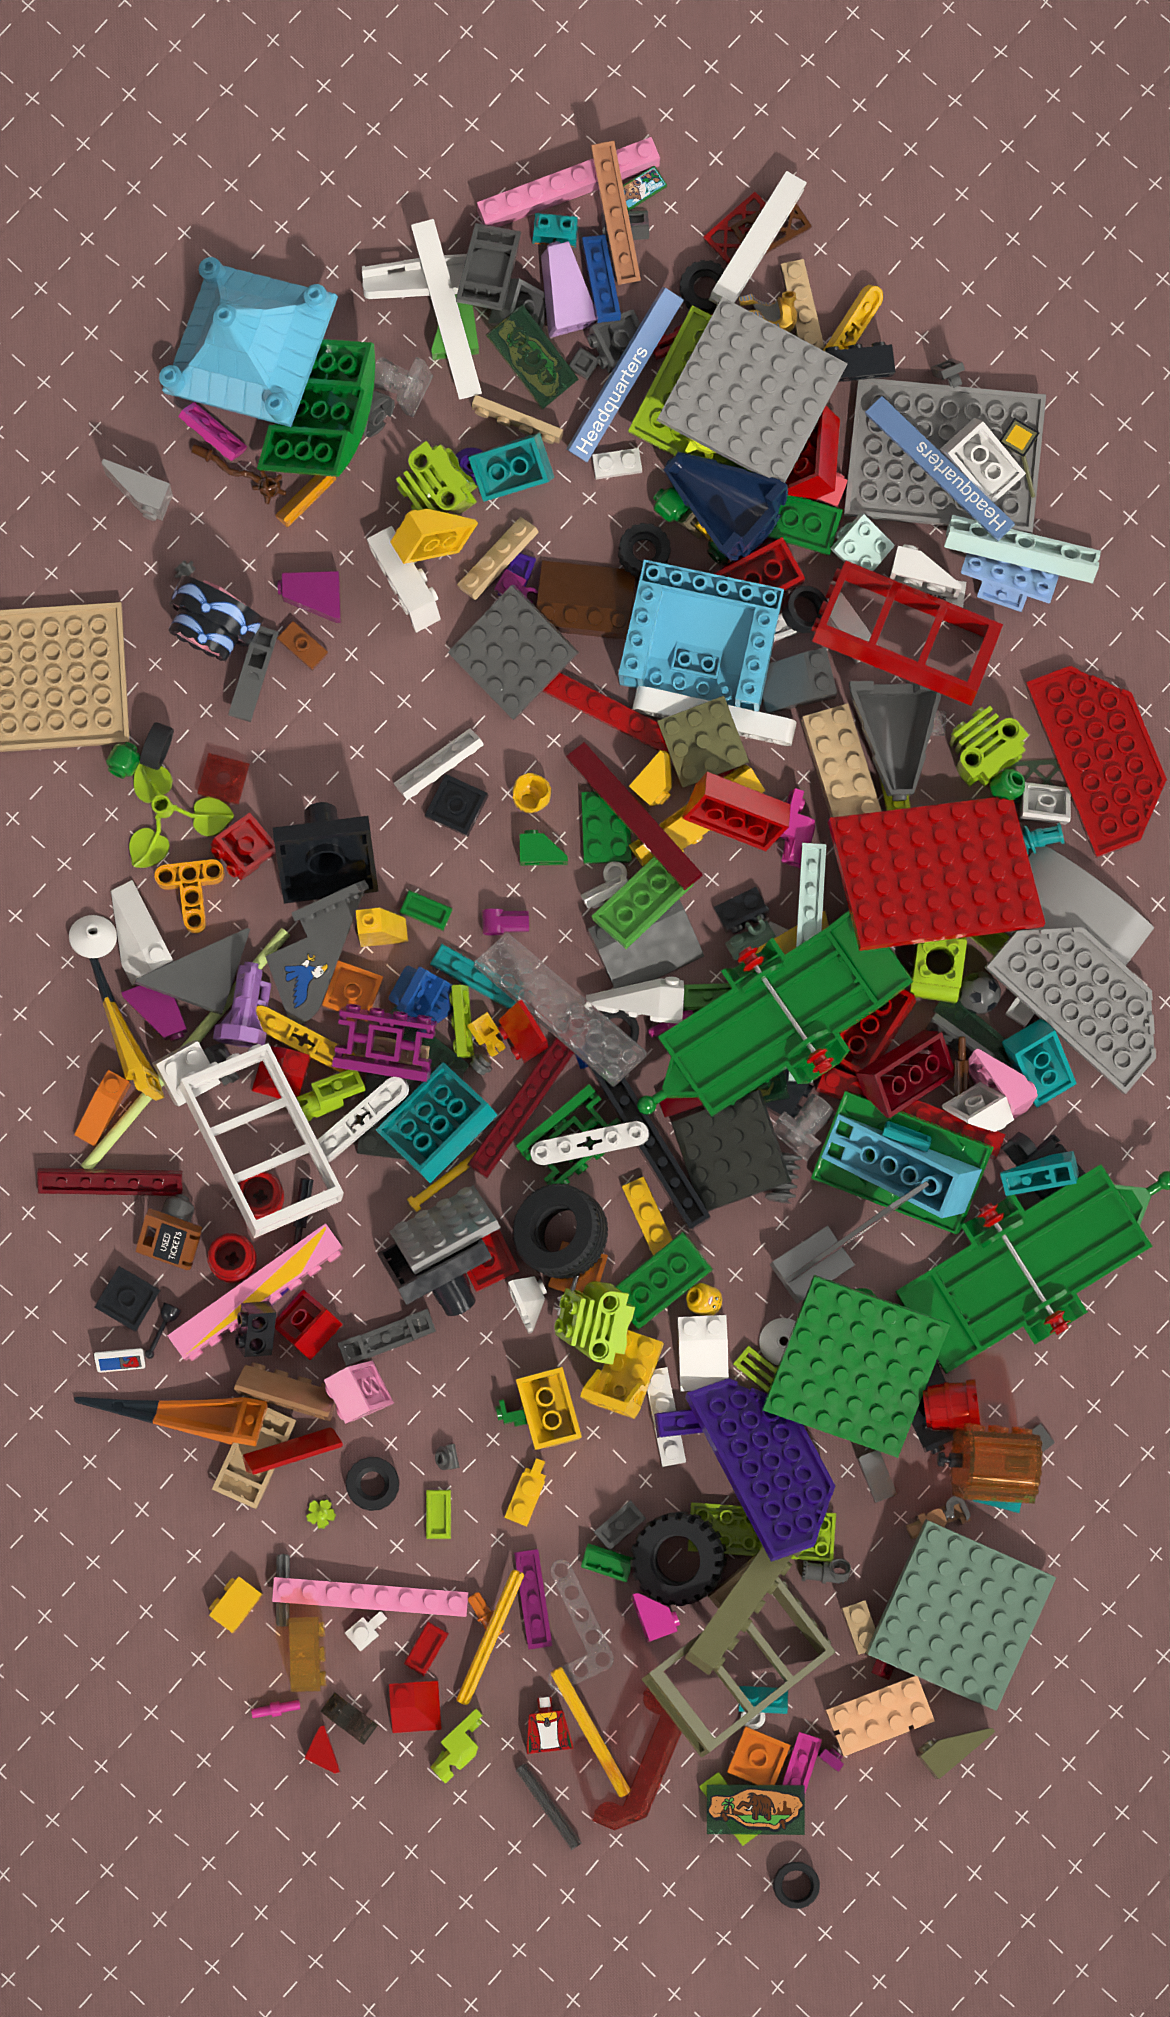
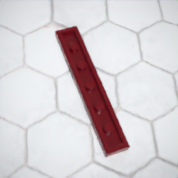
M38 1168L37 1171L38 1194L183 1195V1171Z

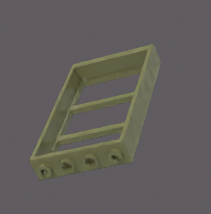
M779 1577L776 1579L779 1585L772 1593L819 1656L793 1676L757 1628L751 1623L746 1630L785 1683L754 1707L723 1666L718 1671L713 1669L746 1712L743 1717L716 1738L712 1736L664 1673L668 1667L689 1652L701 1633L642 1678V1681L701 1758L710 1753L836 1652L830 1645L831 1641L823 1636L815 1620L806 1614L801 1602L793 1597L788 1590L786 1582L784 1580L781 1581Z

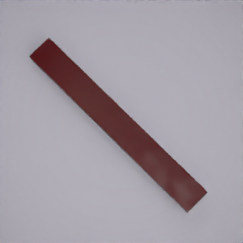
M585 742L566 756L570 764L684 891L703 876L695 864Z
M575 1009L467 1166L486 1179L489 1177L595 1025L593 1020Z

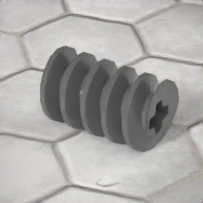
M782 1152L790 1179H799V1176L794 1174L793 1170H798L801 1167L794 1162L802 1160V1157ZM789 1182L769 1189L772 1193L765 1194V1198L773 1202L792 1204L788 1199L795 1198L796 1195L791 1193L790 1189L797 1188V1185Z

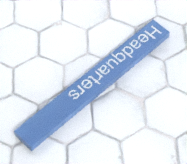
M665 287L661 288L566 450L583 461L588 462L682 304V298Z
M883 396L865 412L868 418L997 541L1015 526V523Z

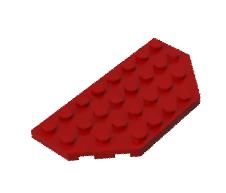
M1072 666L1026 682L1025 685L1063 779L1070 791L1072 801L1095 858L1140 842L1167 778L1132 692L1113 686L1105 680L1093 675L1090 676Z

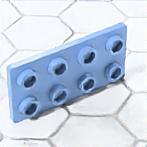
M970 553L966 554L961 569V574L982 581L977 595L978 598L1022 612L1027 596L1050 603L1059 577L1056 574Z

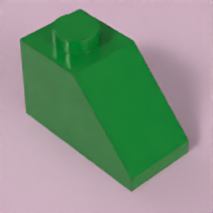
M525 830L524 834H520V866L568 865V856L544 833H538V830Z

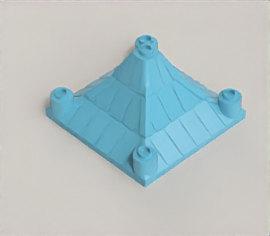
M214 257L205 258L199 265V274L204 280L187 323V328L183 334L180 347L176 353L174 363L164 367L159 374L160 383L163 385L162 391L171 396L291 427L338 296L335 293L327 292L320 284L305 287L223 266Z

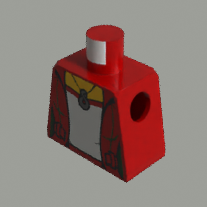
M552 1697L537 1698L539 1713L529 1714L527 1754L573 1749L563 1710L553 1711Z

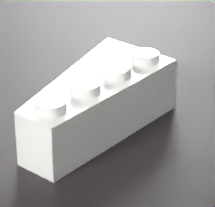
M390 526L367 538V542L383 574L388 576L387 580L394 594L398 593V599L406 615H410L412 626L417 633L441 620L435 602L438 600V596L433 587L428 589L425 584L428 581L422 569L417 570L414 565L417 561L403 564L390 543L396 533L393 527Z

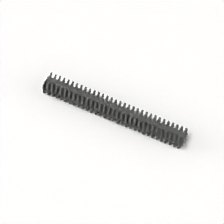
M522 1764L517 1768L516 1772L520 1775L519 1777H522L521 1780L526 1782L525 1785L529 1787L528 1790L533 1792L532 1795H534L535 1800L540 1802V1807H543L548 1818L551 1817V1822L555 1825V1828L558 1827V1832L560 1835H563L562 1838L566 1840V1843L568 1842L567 1845H570L569 1848L573 1850L582 1842L576 1837L575 1832H572L573 1829L567 1824L568 1822H565L566 1819H564V1816L562 1817L561 1812L557 1809V1806L555 1807L554 1802L546 1794L545 1789H542L543 1786L539 1784L538 1779H535L536 1777L530 1771L531 1769H528L527 1764Z

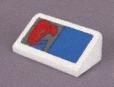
M142 1348L94 1353L96 1368L100 1373L145 1368V1354Z

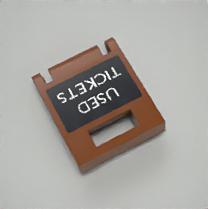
M149 1208L145 1215L135 1252L184 1270H190L200 1241L202 1227ZM149 1226L157 1229L155 1237H146Z

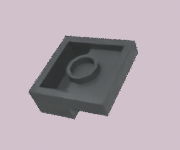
M633 309L622 313L621 320L597 323L591 326L588 332V343L592 349H597L599 353L597 357L598 363L602 369L606 368L608 373L613 371L640 325Z

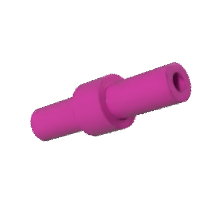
M692 1010L683 1011L682 1021L693 1014ZM662 1022L648 1029V1033L653 1038L671 1029L677 1023Z
M299 1700L284 1703L276 1701L271 1702L269 1706L253 1708L251 1713L253 1719L269 1715L276 1717L281 1716L284 1712L299 1710L301 1707Z

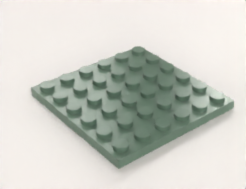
M925 1519L865 1653L997 1711L1057 1577Z

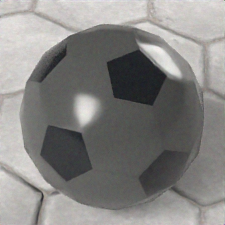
M974 972L962 980L958 997L961 1004L968 1011L974 1014H985L997 1006L1001 998V988L998 981L992 975L986 972Z

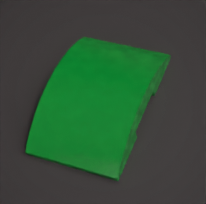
M322 340L292 426L288 427L277 423L268 426L257 466L258 470L331 477L340 476L350 463L360 444L369 417L375 381V349L372 342Z

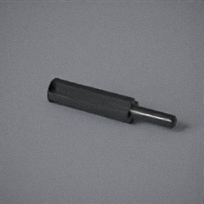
M300 1178L297 1203L311 1197L313 1179ZM308 1216L294 1221L293 1226L296 1229L293 1246L301 1241L303 1228H306Z

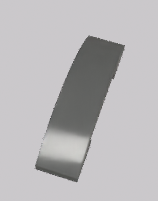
M425 1309L373 1331L339 1342L337 1345L345 1365L348 1366L436 1332L428 1309Z

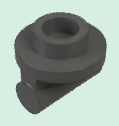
M455 1444L440 1446L437 1449L435 1462L441 1470L460 1468Z

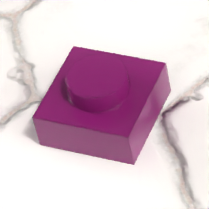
M832 1748L829 1751L823 1749L818 1755L819 1758L837 1772L844 1765L840 1761L843 1757Z

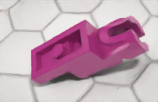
M795 788L789 792L786 802L791 804L789 828L780 836V838L787 840L784 841L781 861L787 865L801 868L802 843L812 842L815 832V820L798 814L804 807L805 799L802 798L804 791Z

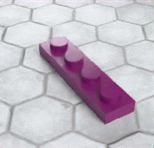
M536 1549L514 1553L516 1569L524 1574L519 1589L528 1650L552 1646L539 1551Z

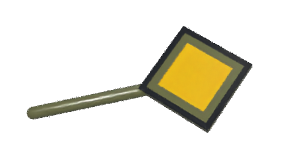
M1014 418L999 441L1003 446L1021 456L1030 496L1034 498L1035 492L1026 454L1040 432Z

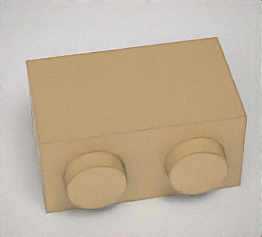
M866 1600L841 1609L857 1655L866 1652L876 1630Z

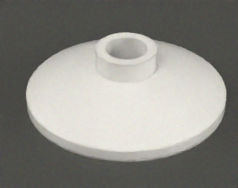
M84 916L78 919L69 931L71 947L76 953L86 958H100L107 955L113 950L117 941V932L114 925L102 916ZM90 931H95V932H97V933L94 934V935H92V934H90L89 932H90Z
M778 1318L769 1322L763 1328L759 1339L760 1350L763 1356L772 1364L779 1365L786 1347L782 1346L779 1340L781 1337H786L789 1340L796 1321L788 1318Z

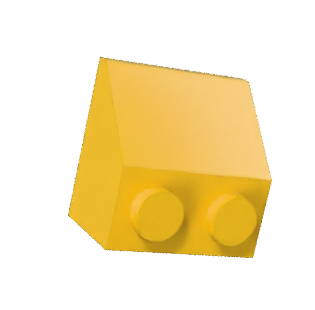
M660 750L629 785L649 805H662L671 795L669 793L672 788L670 754L667 751Z

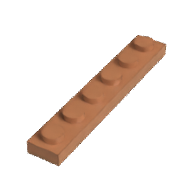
M608 141L590 145L617 285L641 281L615 142Z

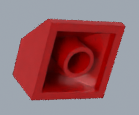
M270 1046L295 1097L300 1096L311 1056L287 1048ZM260 1061L252 1092L281 1099L264 1062Z
M438 1681L389 1684L393 1733L441 1730Z

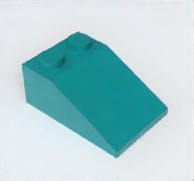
M540 433L520 438L468 457L483 502L547 483L555 477Z
M1039 1019L1002 1041L1014 1070L1024 1075L1028 1081L1035 1085L1038 1096L1033 1104L1036 1108L1077 1084L1056 1030L1046 1021Z

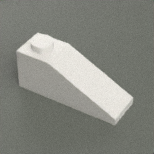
M840 592L829 620L834 628L869 642L871 637L869 630L842 592ZM852 658L855 664L861 662L857 659Z

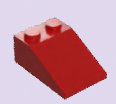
M522 999L515 1003L499 1019L501 1026L497 1029L504 1040L509 1038L513 1046L510 1050L516 1060L521 1058L525 1063L548 1049L546 1037Z

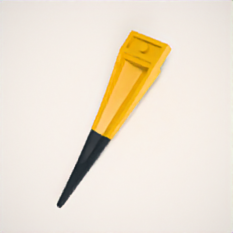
M89 958L126 1080H133L138 1091L143 1092L155 1101L164 1098L158 1075L145 1057L125 1022L106 981L98 958Z

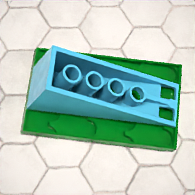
M845 1091L811 1179L884 1207L889 1206L927 1181L929 1186L895 1211L948 1232L959 1234L962 1228L961 1225L965 1221L994 1147L903 1111L898 1112L891 1118H886L865 1096ZM886 1121L930 1136L932 1139L928 1152L882 1136Z

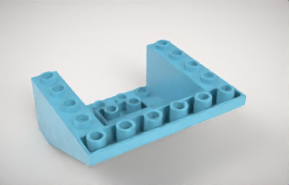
M644 560L618 674L620 685L636 689L638 686H645L708 701L725 696L728 705L759 712L784 589Z

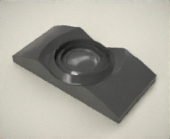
M475 223L456 302L502 311L516 262L521 231Z

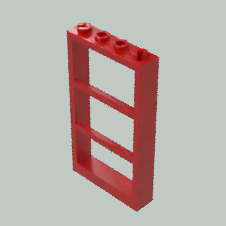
M845 560L842 569L837 568L832 581L836 582L835 586L830 584L825 596L829 598V601H823L818 613L822 615V618H816L811 631L816 632L812 642L971 706L982 682L1003 624ZM844 581L887 597L869 642L827 625ZM893 601L935 617L918 662L876 645ZM942 621L984 637L968 681L925 665Z

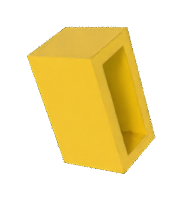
M239 1576L236 1580L234 1578L230 1579L224 1587V1590L227 1591L222 1599L217 1597L209 1607L212 1611L209 1616L233 1634L263 1595Z

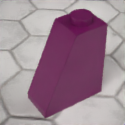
M339 571L282 573V580H278L277 584L278 595L282 594L283 602L332 622L341 623Z
M137 986L121 992L124 1000L165 1041L168 1039L171 1042L184 1038V1033L188 1032L175 998L143 986Z

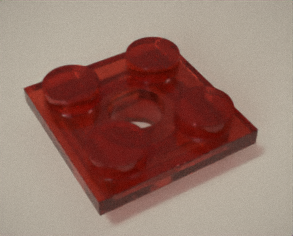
M208 753L197 794L239 805L250 764ZM224 772L230 775L228 783L220 784L217 782V776L220 773Z

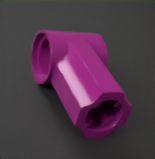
M482 910L483 935L494 936L503 935L506 932H529V911Z

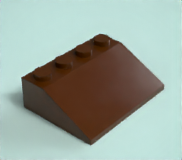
M542 560L537 609L560 633L626 640L632 613L635 576L621 568Z

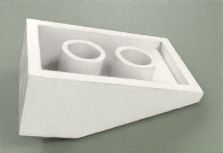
M973 418L939 449L993 503L1026 474L986 424L976 418Z
M904 544L903 547L898 546L890 574L891 579L926 593L954 600L958 599L962 588L958 581L922 551H918L915 546Z
M726 1315L678 1317L680 1391H693L728 1379Z

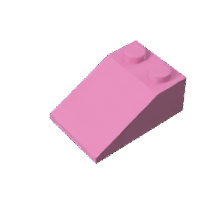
M974 1050L968 1060L969 1075L975 1084L981 1082L1005 1095L1014 1119L1027 1112L1038 1096L1035 1085L1028 1081L1021 1073L982 1050Z
M373 1360L349 1366L324 1379L326 1392L330 1398H333L337 1406L336 1412L340 1419L344 1420L345 1424L394 1404Z

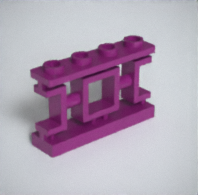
M346 1004V1007L343 1006L339 1010L340 1018L338 1024L348 1025L350 1028L347 1046L337 1044L335 1047L332 1067L427 1082L431 1074L430 1065L432 1059L420 1058L422 1038H434L437 1021H433L430 1016L418 1015L417 1018L408 1017L407 1013L395 1011L393 1014L384 1013V1010L381 1008L364 1010L360 1009L361 1006L356 1004ZM358 1019L372 1021L369 1024L368 1034L356 1032ZM405 1026L421 1028L416 1033L415 1041L403 1040ZM375 1030L397 1033L395 1053L373 1050ZM355 1042L367 1044L365 1057L348 1055L353 1053ZM402 1049L414 1051L412 1063L414 1065L399 1063Z

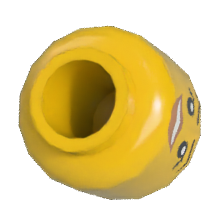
M698 1283L690 1288L687 1293V1306L690 1311L698 1315L713 1316L721 1308L722 1294L713 1286Z

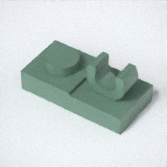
M757 916L759 925L752 927L747 922V932L734 935L725 943L734 960L740 958L739 953L749 946L752 949L758 948L771 938L776 937L767 920L764 921L761 916Z

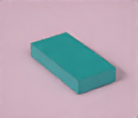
M886 1121L882 1136L928 1152L932 1139L928 1135L890 1121Z

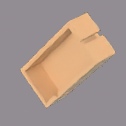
M918 1676L909 1677L825 1710L832 1731L839 1730L840 1734L834 1735L842 1756L909 1732L908 1726L910 1725L912 1729H916L935 1721Z

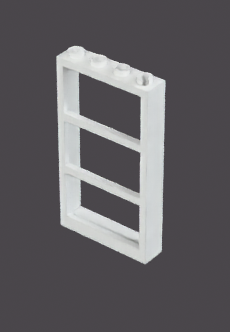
M269 1043L262 1046L261 1044L254 1045L246 1053L241 1055L239 1053L232 1054L224 1062L219 1064L213 1062L204 1068L205 1070L197 1073L192 1071L182 1077L179 1089L253 1238L342 1200L344 1192ZM263 1061L281 1099L210 1128L192 1090ZM286 1107L305 1145L233 1175L214 1136ZM309 1153L327 1190L256 1220L238 1183Z

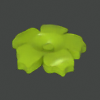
M315 1500L309 1503L310 1507L308 1510L313 1513L306 1516L308 1522L312 1524L317 1523L319 1529H324L329 1525L328 1520H335L336 1514L333 1509H329L332 1503L328 1500H321L320 1506Z

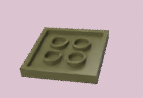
M725 696L657 721L682 788L697 783L706 772L718 775L749 763Z

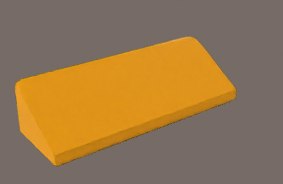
M315 475L276 513V518L283 525L289 527L336 481V477Z

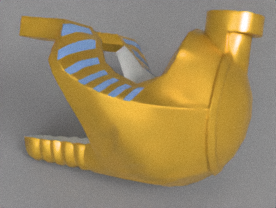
M784 292L782 297H778L777 301L773 304L760 301L753 294L739 297L740 306L753 304L756 310H751L750 312L787 332L793 330L797 322V312L794 307V301L796 300L795 292Z

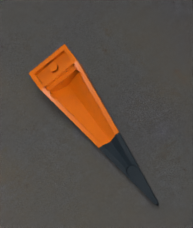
M246 1397L170 1401L74 1398L76 1403L231 1445L239 1443L250 1446L257 1445L268 1407L267 1401Z

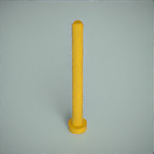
M476 1151L416 1197H408L406 1200L413 1210L418 1212L421 1209L420 1205L470 1168L467 1164Z

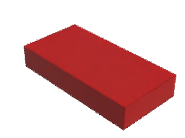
M427 1622L406 1658L404 1665L425 1676L449 1633Z

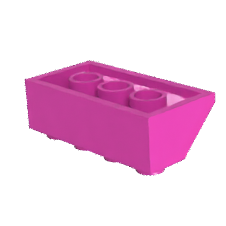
M636 1593L631 1596L647 1643L677 1632L676 1627L680 1625L675 1611L671 1612L669 1607L642 1594Z

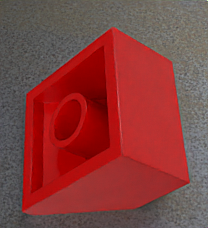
M303 1289L276 1318L275 1329L311 1360L343 1324Z

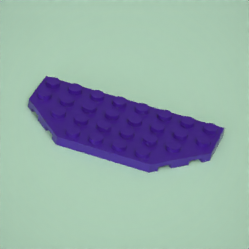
M730 1378L687 1392L685 1398L770 1561L772 1562L813 1547L818 1538V1533L836 1486L803 1424L763 1411L762 1407L767 1394L754 1388L750 1390L740 1386L737 1381Z

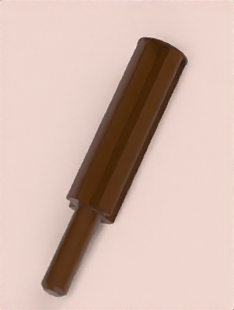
M965 1036L958 1037V1059H955L954 1097L969 1089V1060L965 1059Z

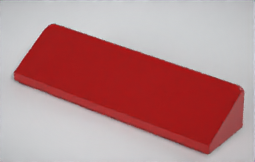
M329 1427L243 1454L242 1458L246 1472L255 1475L341 1448L343 1443L335 1430Z

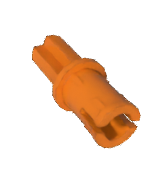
M476 1592L468 1598V1601L479 1618L477 1621H481L484 1628L487 1629L494 1610L491 1611L481 1593ZM501 1629L499 1635L504 1633V1630Z

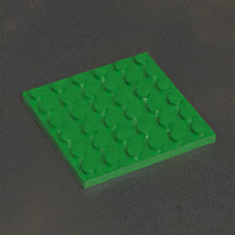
M813 1275L762 1409L763 1411L898 1458L923 1396V1390L927 1386L949 1330L950 1323Z

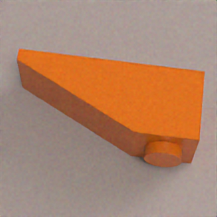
M108 1070L74 1135L96 1147L131 1086L130 1082Z

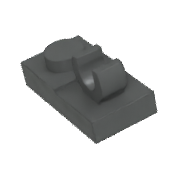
M951 358L930 367L933 376L942 378V380L947 379L950 387L953 386L955 388L962 385L958 373L965 370L963 362Z

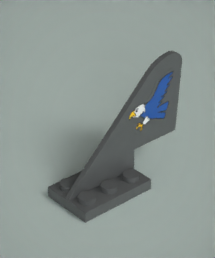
M365 880L292 912L294 920L301 921L307 938L265 956L287 1017L298 1024L310 1020L319 1011L356 915V910L364 896V891L369 889Z

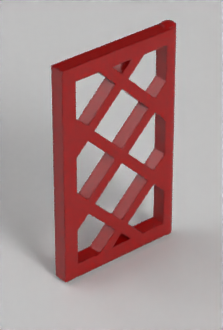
M753 192L703 237L727 264L731 261L727 256V248L738 249L741 245L727 244L728 231H733L728 227V222L736 215H742V219H744L746 215L750 216L757 212L746 211V206L754 199L760 204V209L764 208L766 202L756 192ZM745 224L739 227L742 234L749 232L751 229L745 228ZM718 231H724V243H715L711 237Z

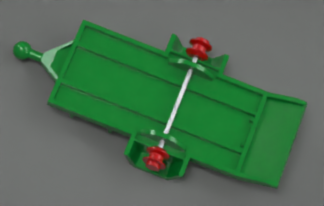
M847 911L826 929L787 954L783 953L774 938H771L757 954L758 948L752 949L749 946L739 953L740 958L737 961L738 963H743L735 968H725L721 971L733 989L658 1036L659 1041L671 1059L662 1090L653 1096H642L637 1103L638 1110L648 1115L655 1111L656 1104L666 1098H699L712 1117L729 1105H734L738 1099L763 1083H768L772 1077L786 1068L797 1084H808L841 1063L850 1051L840 1033L882 1007L914 981L890 947L859 951L850 911Z
M1100 1164L1079 1177L1076 1184L1066 1185L1026 1211L1015 1195H1009L994 1206L991 1202L979 1209L980 1215L962 1224L961 1227L972 1244L895 1291L904 1307L950 1323L949 1330L938 1355L939 1364L945 1374L1024 1327L1035 1345L1054 1333L1059 1335L1069 1328L1068 1324L1086 1314L1088 1311L1077 1293L1153 1247L1140 1225L1152 1195L1162 1189L1170 1190V1171L1162 1172L1158 1176L1157 1182L1144 1188L1114 1184L1103 1165Z

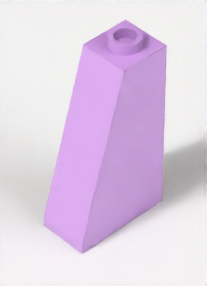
M560 241L550 243L541 255L548 334L552 338L593 326L597 318L593 302L569 241L561 244Z

